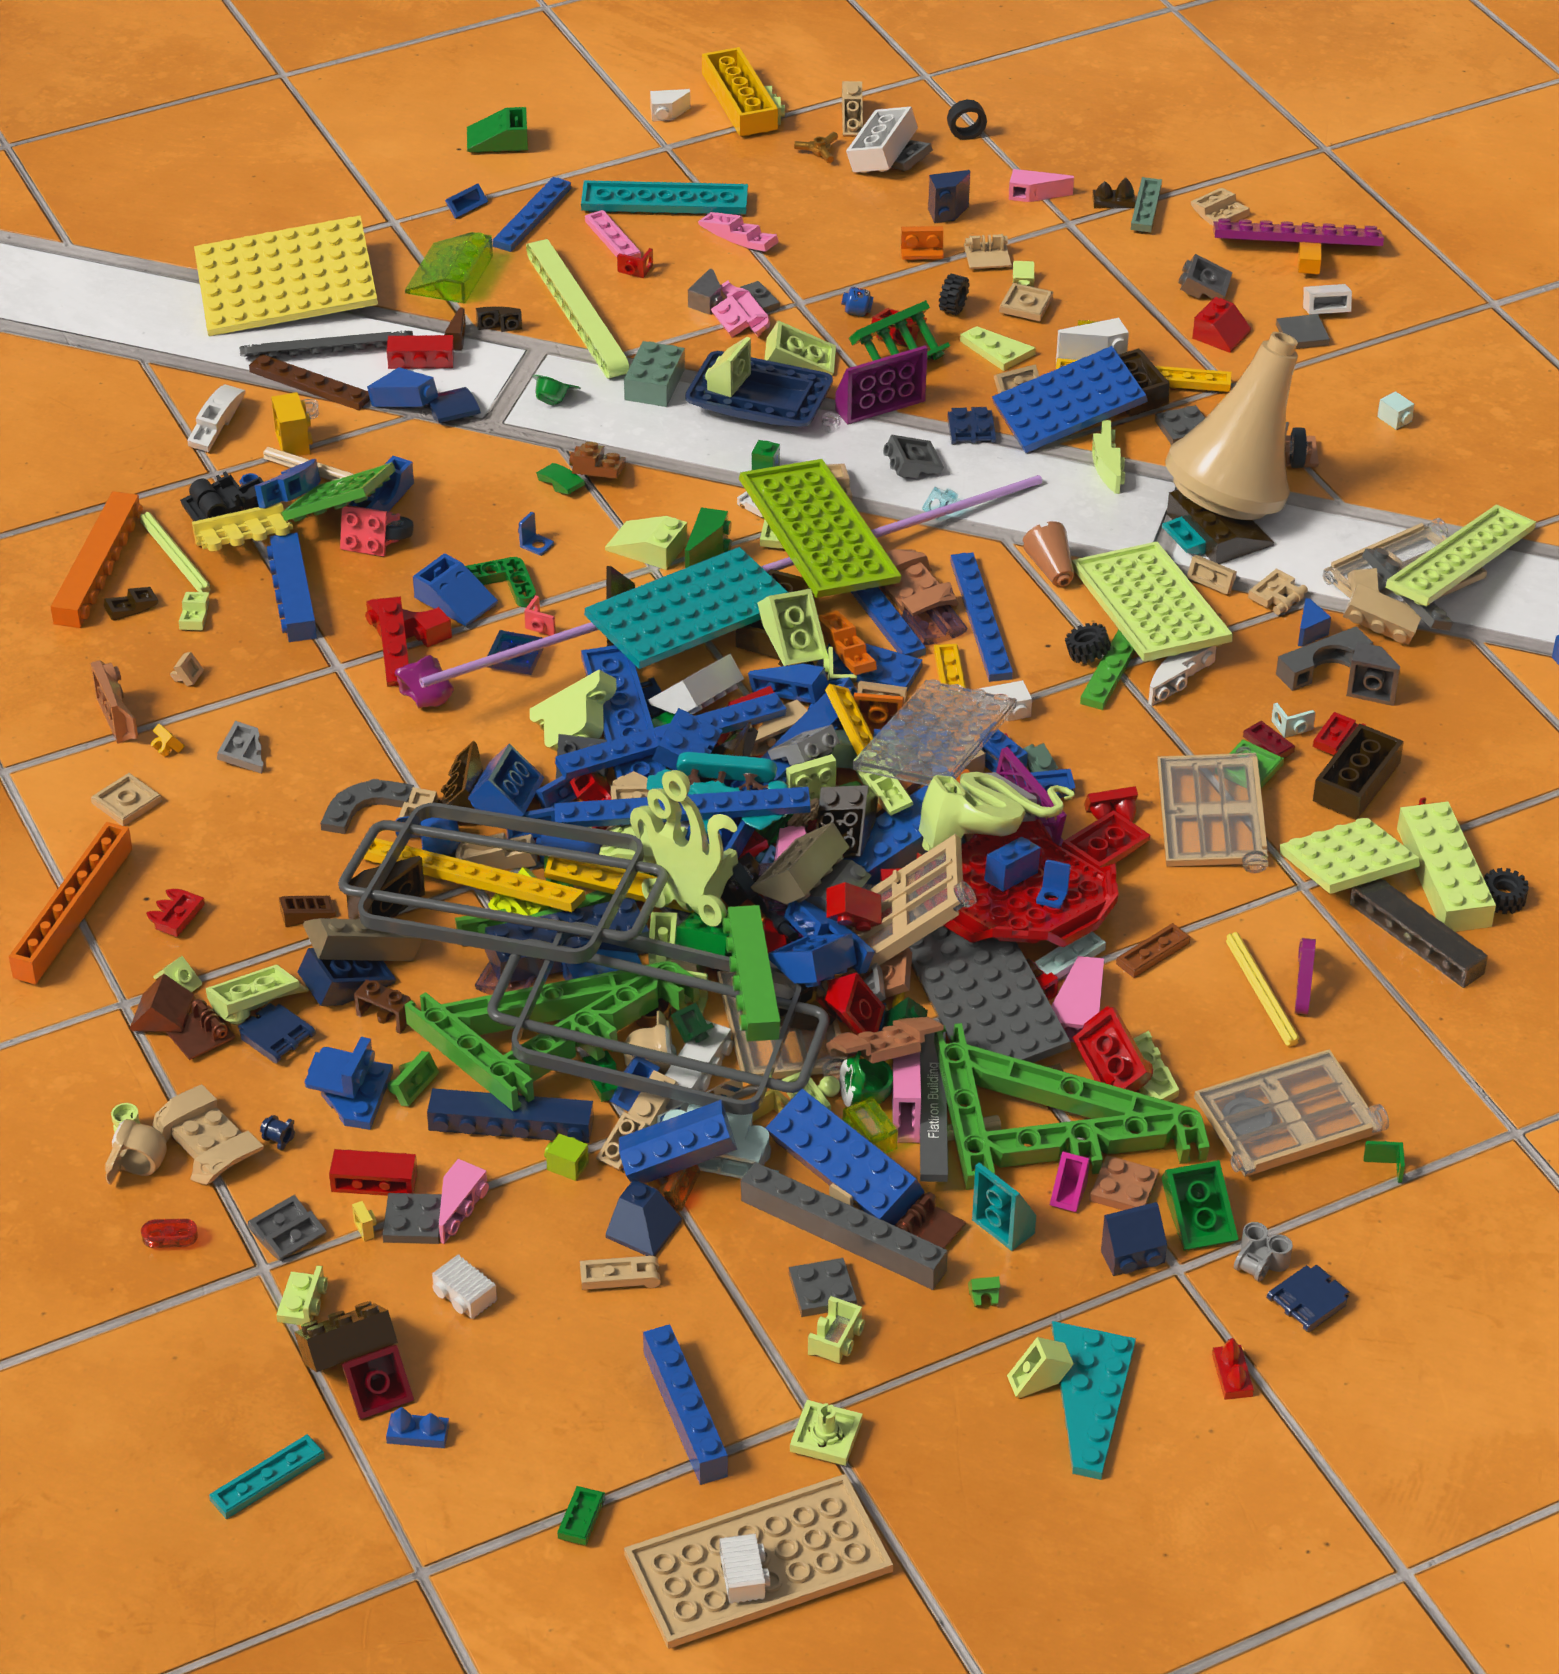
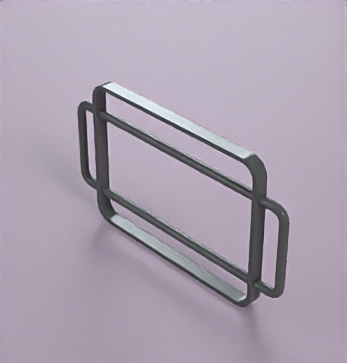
M427 803L416 807L405 823L383 820L373 824L339 878L338 886L344 894L361 898L358 903L360 921L366 928L568 964H579L594 957L603 939L627 942L634 940L641 934L667 883L668 873L661 865L643 862V844L638 837L631 834L441 803ZM428 818H442L634 850L635 854L632 860L418 824ZM385 830L400 832L368 887L363 888L349 885L351 878L378 833ZM412 834L626 869L597 927L380 891ZM638 871L656 874L658 877L633 927L628 931L609 929ZM377 900L589 936L591 939L583 947L576 949L377 916L369 914L367 911L372 902Z
M573 922V923H576V924H582V925H588V926L597 927L596 925H592V924H587V923H582V922ZM558 931L553 943L537 939H526L524 941L570 948L562 946L565 940L572 937L591 939V937ZM638 936L634 940L627 942L607 939L602 941L730 972L729 957L643 936ZM511 954L487 1007L488 1015L493 1021L515 1027L512 1034V1052L523 1063L699 1106H705L722 1100L725 1111L737 1115L751 1114L758 1110L768 1088L786 1093H795L806 1087L830 1021L827 1012L822 1008L800 1002L802 983L794 984L778 968L770 967L773 982L790 987L794 991V996L792 1000L776 996L778 1008L786 1009L788 1012L764 1076L529 1020L555 961H544L520 1017L498 1011L500 1002L522 956ZM595 954L592 959L586 961L735 998L736 995H739L738 991L734 992L731 985L600 954ZM796 1012L817 1017L819 1023L797 1081L786 1082L772 1078ZM524 1030L756 1085L759 1086V1089L752 1098L737 1100L522 1047L519 1041Z

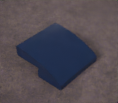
M467 387L438 393L439 397L426 404L432 411L433 419L438 423L481 413L477 401Z

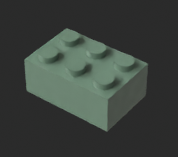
M643 341L624 378V400L667 407L685 370V348Z

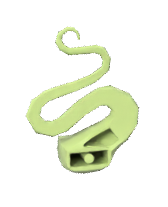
M981 772L963 773L960 776V783L952 776L935 775L928 785L922 802L919 832L924 837L922 847L924 850L929 851L954 834L959 838H962L964 834L971 833L994 836L1010 835L1019 828L1025 816V811L1038 817L1051 818L1058 816L1062 813L1064 804L1056 792L1069 795L1064 797L1065 800L1074 798L1075 793L1067 787L1051 786L1047 790V794L1054 806L1042 807L1022 796L1003 780ZM946 852L933 861L945 862Z

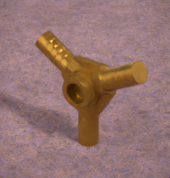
M832 132L825 138L819 136L810 142L795 141L794 149L812 151L815 156L823 157L827 163H832L834 157L829 152L832 142L838 139V135L836 132Z

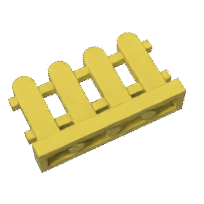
M281 502L267 508L257 507L192 522L196 545H202L203 549L208 548L209 551L220 550L222 545L229 543L232 546H239L244 544L245 540L251 538L255 541H262L267 539L269 534L275 533L278 536H284L290 533L293 525L291 522L286 523L288 520H284L281 513L284 511Z

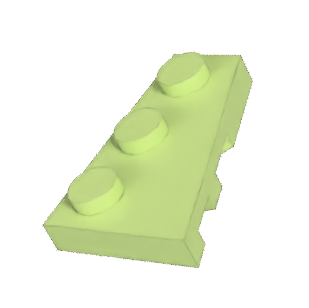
M978 326L960 334V341L1003 371L1036 355L1035 347Z
M1149 1030L1135 1037L1134 1041L1142 1056L1153 1066L1151 1080L1140 1088L1139 1091L1144 1095L1169 1102L1177 1098L1179 1088L1168 1067L1161 1060V1053L1158 1047L1154 1046Z

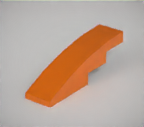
M839 611L818 616L821 630L844 665L854 675L877 670L876 660L867 653L866 644L856 635V627Z

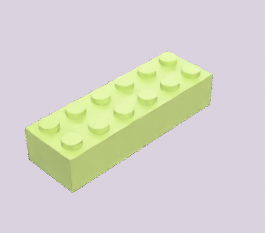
M1449 802L1400 807L1397 831L1404 846L1419 857L1420 866L1414 869L1442 933L1492 927L1496 904Z

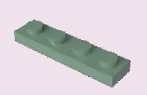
M1142 177L1131 221V230L1138 232L1152 231L1162 187V179Z

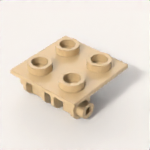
M1003 234L993 235L992 242L991 235H988L987 242H985L984 235L981 237L969 236V238H965L964 248L969 269L980 270L983 268L1011 267L1006 246L1008 244V237L1003 236Z

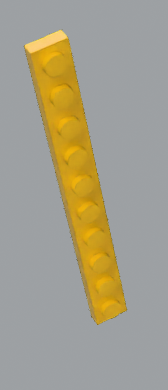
M375 838L363 859L381 864L394 842ZM405 846L397 860L420 856L422 857L424 875L563 911L573 912L586 899L585 890L410 846Z

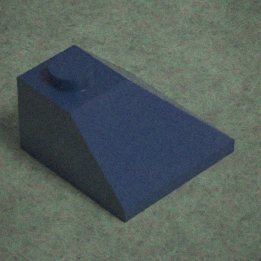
M633 1179L618 1199L605 1237L645 1256H656L681 1224L682 1218L657 1189Z

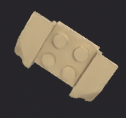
M202 1084L170 1099L154 1117L153 1127L163 1134L166 1143L172 1136L194 1158L190 1180L207 1185L212 1183L229 1167L264 1148L249 1131L242 1133L217 1108V1099Z

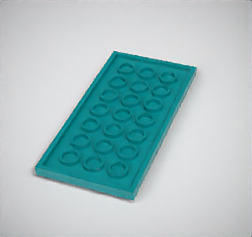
M738 547L585 608L584 615L638 669H641L761 620L757 603L768 596L789 592L744 550Z

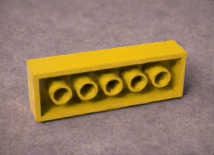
M740 47L703 53L702 75L739 136H750L751 134L777 130L778 108Z

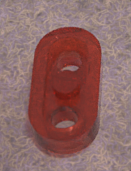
M154 1219L142 1226L141 1236L143 1243L151 1248L188 1247L196 1242L198 1231L195 1222L190 1219Z

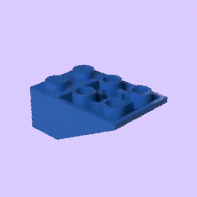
M445 553L413 576L414 598L434 609L439 607L448 617L464 626L471 624L498 603V600L462 562Z

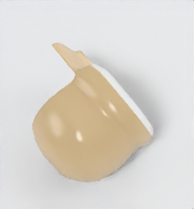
M657 1011V1025L655 1027L638 1029L632 1032L625 1041L628 1044L677 1055L675 1046L672 1044L670 1023L661 1011ZM624 1054L626 1066L629 1065L634 1056ZM646 1059L652 1062L653 1064L659 1066L660 1068L658 1072L661 1074H666V1072L671 1066L669 1064Z
M132 1119L123 1120L114 1133L112 1139L113 1148L105 1164L107 1183L112 1185L118 1172L121 1170L140 1176L153 1174L162 1164L167 1151L166 1140L163 1134L152 1126L136 1123Z

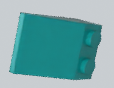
M981 1163L975 1165L972 1221L1013 1251L1035 1234L1036 1214L1019 1192Z

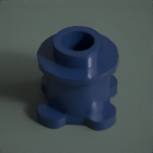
M276 1115L265 1118L260 1127L262 1139L265 1141H275L278 1143L277 1149L284 1150L286 1144L294 1138V1120L288 1119L285 1123L279 1120Z

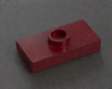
M1259 721L1243 732V737L1250 743L1282 758H1286L1295 752V745L1263 721Z

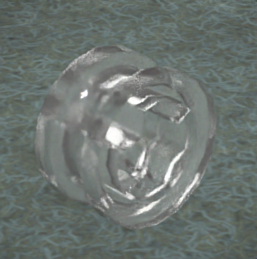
M305 399L306 412L309 413L310 419H315L320 413L318 409L319 403L314 399Z
M826 413L822 416L821 428L823 431L834 433L840 430L841 417L838 414Z

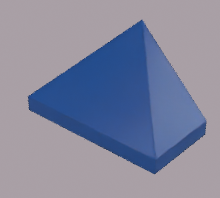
M478 183L447 198L445 202L454 218H457L487 203L488 200Z

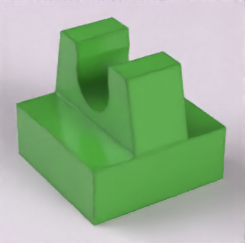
M999 1276L976 1278L968 1282L969 1294L971 1295L974 1307L981 1306L982 1295L990 1297L991 1305L998 1304Z

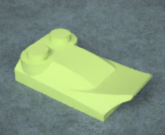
M277 964L206 988L207 998L214 1012L231 1024L243 1023L249 1017L250 1011L262 1007L276 998L309 991L296 978Z

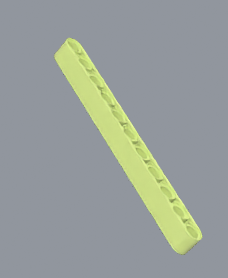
M545 239L526 244V251L530 262L606 378L627 374L629 363L625 354L550 241Z

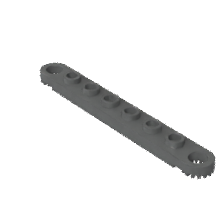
M404 330V333L402 331L393 333L381 332L261 343V345L252 344L251 347L249 344L240 346L239 349L240 356L242 357L263 354L272 358H278L280 354L288 353L289 356L302 355L301 352L310 351V354H321L323 350L332 349V352H343L345 348L353 347L354 350L367 349L366 346L375 345V348H386L388 336L413 335V331Z

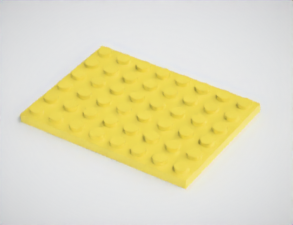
M361 216L194 246L208 336L378 305Z

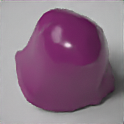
M431 655L425 656L416 663H410L395 670L400 693L411 697L416 702L418 709L438 707L444 704L453 693L454 687L449 679L424 688L421 687L420 678L443 671L438 659Z

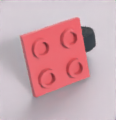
M346 505L342 507L340 549L385 556L387 545L399 542V540L413 535V521L400 516L399 513L393 514V512L387 513V511Z

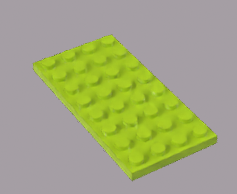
M823 459L740 472L739 481L816 598L900 583L901 574Z

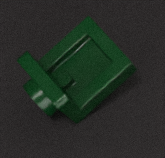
M696 1002L671 1015L685 1044L692 1040L697 1044L710 1037L708 1032L714 1028L713 1023H706Z

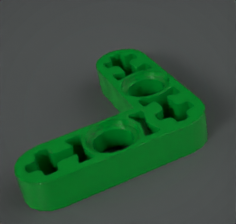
M509 557L466 566L483 585L507 581L515 603L520 607L527 608L536 595L532 580L521 558ZM488 571H496V573H493V574H489V573H486V572H488ZM516 581H524V583H519V584H518V583H514V582H516Z

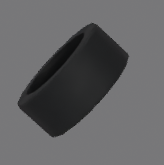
M966 99L957 102L948 111L947 122L955 137L960 140H970L978 137L985 130L987 117L980 103ZM975 112L978 114V119L971 126L962 128L956 125L957 119L964 113Z

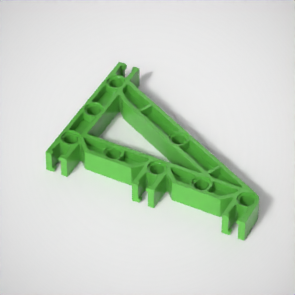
M670 961L646 965L693 976L678 964ZM617 970L545 984L529 1020L545 1023L564 1019L554 1026L618 1041L617 1031L641 1018L642 1015H646L658 1008L659 998H662L667 1003L669 1002L671 1006L679 1011L687 1007L684 994L690 997L693 1003L700 1000L699 989ZM533 987L505 992L498 1011L520 1017ZM425 992L420 995L422 1011L415 1007L416 1003L413 1001L405 1004L407 1024L512 1111L521 1107V1102L518 1101V1093L523 1095L527 1102L534 1099L533 1082L552 1071L519 1061L513 1055L512 1050L502 1055L479 1036L515 1028L497 1023L489 1017L487 1007L492 995L440 1004ZM541 1033L521 1044L522 1047L567 1059L576 1057L577 1047L582 1048L597 1061L605 1056L603 1048Z
M962 1023L954 1024L953 1036H950L951 1042L956 1043H945L943 1032H946L945 1025L942 1031L935 1032L934 1034L936 1054L966 1190L974 1189L975 1171H972V1169H975V1165L981 1163L995 1174L993 1163L1001 1168L1058 1161L1063 1151L1079 1156L1088 1155L1092 1162V1174H1099L1103 1161L1101 1151L1108 1155L1164 1148L1171 1139L1174 1140L1180 1164L1190 1162L1189 1154L1191 1148L1187 1144L1192 1142L1197 1146L1199 1152L1198 1160H1207L1210 1146L1201 1114L1193 1108L966 1044ZM975 1084L986 1089L1092 1119L986 1131Z

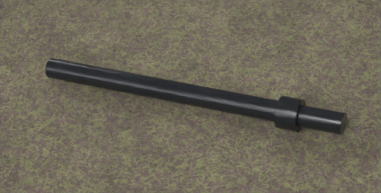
M759 894L750 899L754 905H759L760 911L773 923V927L778 933L784 934L792 942L798 939V933L791 927V923L784 916H780Z

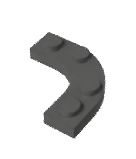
M371 779L352 785L339 792L330 802L320 823L321 830L345 834L356 812L367 806L388 805L402 808L404 802H408L414 785L379 779Z

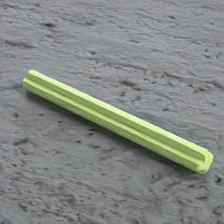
M150 512L141 514L140 522L198 592H210L209 582Z

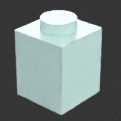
M1395 391L1380 399L1377 417L1397 430L1412 422L1414 403Z

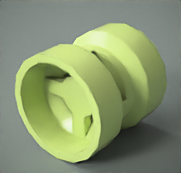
M121 1103L113 1108L111 1117L114 1124V1133L119 1124L125 1119H132L140 1124L138 1108L135 1105Z

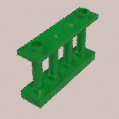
M926 300L863 327L849 337L852 346L861 343V345L866 347L872 361L878 360L881 357L872 342L873 337L876 335L879 338L882 337L891 355L899 353L889 334L890 329L894 327L896 330L899 329L909 350L918 348L906 326L908 321L913 320V322L917 323L930 348L927 351V360L930 358L937 360L945 355L944 351L950 347L949 342L938 346L926 324L924 313L930 308Z

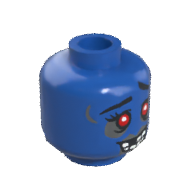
M851 287L848 293H843L841 305H845V312L847 314L864 317L866 313L871 312L874 297L871 296L869 290Z

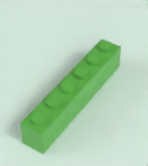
M759 905L728 907L727 918H723V932L729 935V937H726L727 953H732V956L729 957L730 972H735L733 976V990L739 993V995H736L737 1011H742V1015H739L740 1031H745L747 1042L779 1040L780 1017Z

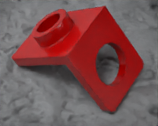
M652 248L648 249L642 259L621 253L617 255V270L619 273L644 278L653 266Z

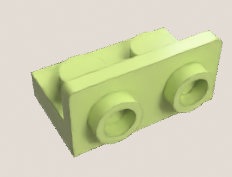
M316 1266L314 1275L298 1272L290 1273L276 1314L277 1322L302 1325L312 1321L314 1316H318L321 1306L320 1296L326 1293L328 1278L324 1277L323 1266Z

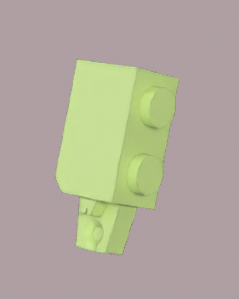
M652 912L649 938L675 944L678 927L677 913ZM648 953L649 964L665 961L671 962L672 959Z

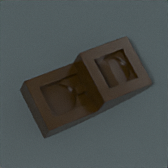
M151 587L130 588L125 597L105 598L104 608L111 620L136 615L158 604V599Z

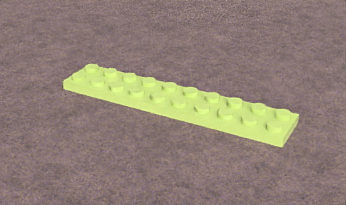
M1496 504L1387 579L1385 588L1392 590L1396 595L1414 600L1418 605L1428 606L1535 529L1536 521Z

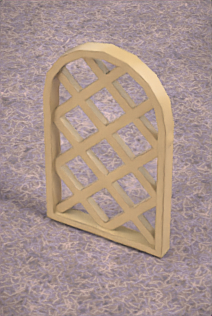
M814 798L810 801L811 813H796L790 818L787 825L806 827L818 816L819 799Z

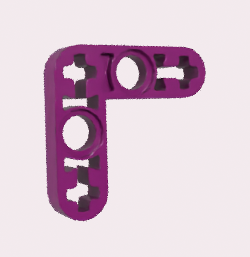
M1300 939L1295 1014L1308 1015L1316 939Z

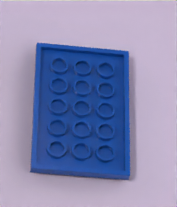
M1113 346L992 396L994 405L1025 453L1148 402L1146 394Z

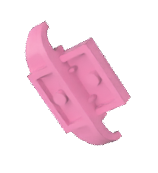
M728 280L720 285L727 299L713 307L711 311L731 338L747 327H750L757 337L769 328L770 318L768 314H766L748 290L735 287Z

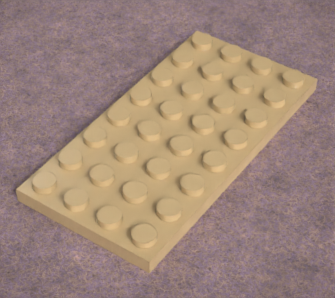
M846 1474L624 1548L626 1560L668 1649L893 1572V1563ZM756 1534L757 1544L763 1543L765 1561L761 1562L762 1569L768 1568L770 1586L765 1587V1598L763 1600H746L745 1602L740 1601L739 1603L734 1602L731 1604L728 1600L721 1563L719 1538Z

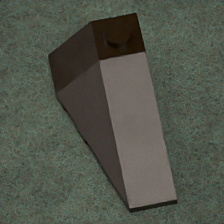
M472 741L456 756L448 774L451 778L441 789V792L444 794L442 800L438 799L435 803L475 809L468 797L483 774L480 754L475 741Z

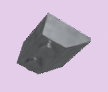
M1357 642L1351 660L1346 696L1394 706L1400 666L1382 647Z

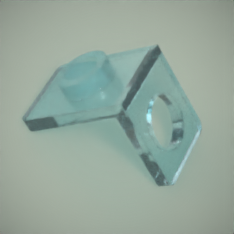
M934 487L922 510L925 512L930 511L931 503L935 499L940 501L939 508L946 506L949 501L955 503L961 500L958 498V494L949 488L945 491Z

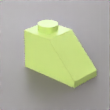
M1037 1337L1007 1377L1015 1396L1022 1398L1059 1384L1074 1363L1065 1343Z

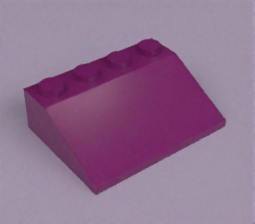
M926 345L847 368L837 388L835 397V411L847 425L925 402L928 349Z

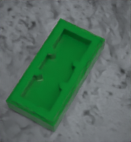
M576 1486L558 1529V1539L586 1546L605 1501V1492Z

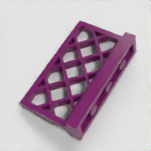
M1008 747L1001 749L996 773L1014 784L1017 783L1019 787L1036 796L1038 805L1053 807L1054 804L1047 791ZM1062 810V813L1056 816L1057 820H1055V817L1047 818L1046 820L1045 817L1035 815V819L1042 821L1053 843L1062 847L1064 840L1061 836L1067 814Z

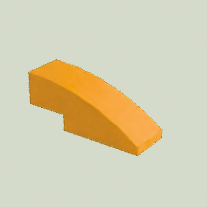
M1299 242L1298 273L1320 274L1321 243Z

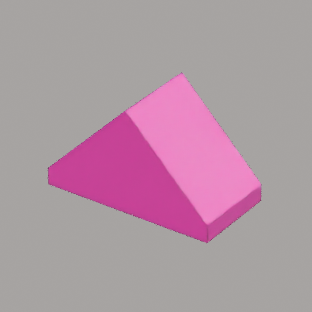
M1062 1152L1049 1205L1077 1212L1088 1183L1090 1158Z

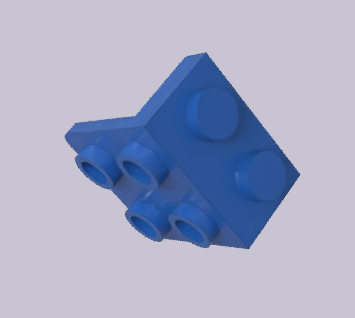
M360 1037L353 1053L323 1047L305 1079V1087L354 1099L375 1059V1051L372 1050L371 1039Z

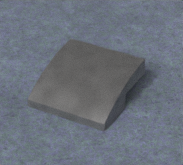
M295 1194L248 1221L247 1225L261 1244L279 1261L322 1237L327 1232L313 1212L306 1211Z

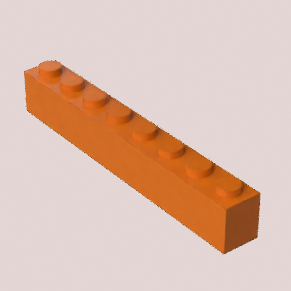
M111 492L50 606L54 625L81 628L84 620L88 619L92 605L96 604L100 590L104 589L106 578L108 575H111L115 561L119 560L120 552L123 546L127 545L128 536L134 531L135 523L143 512V506L139 502V495Z
M110 822L104 824L9 955L13 979L35 985L38 983L133 850L129 827Z

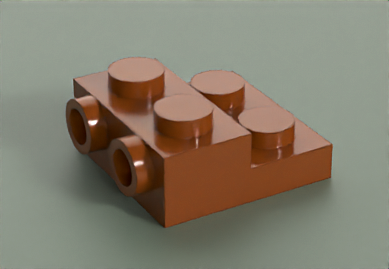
M585 442L581 446H576L575 451L571 452L569 465L573 466V474L617 478L626 466V457H620L617 453H607L604 455L605 446H600L596 442Z

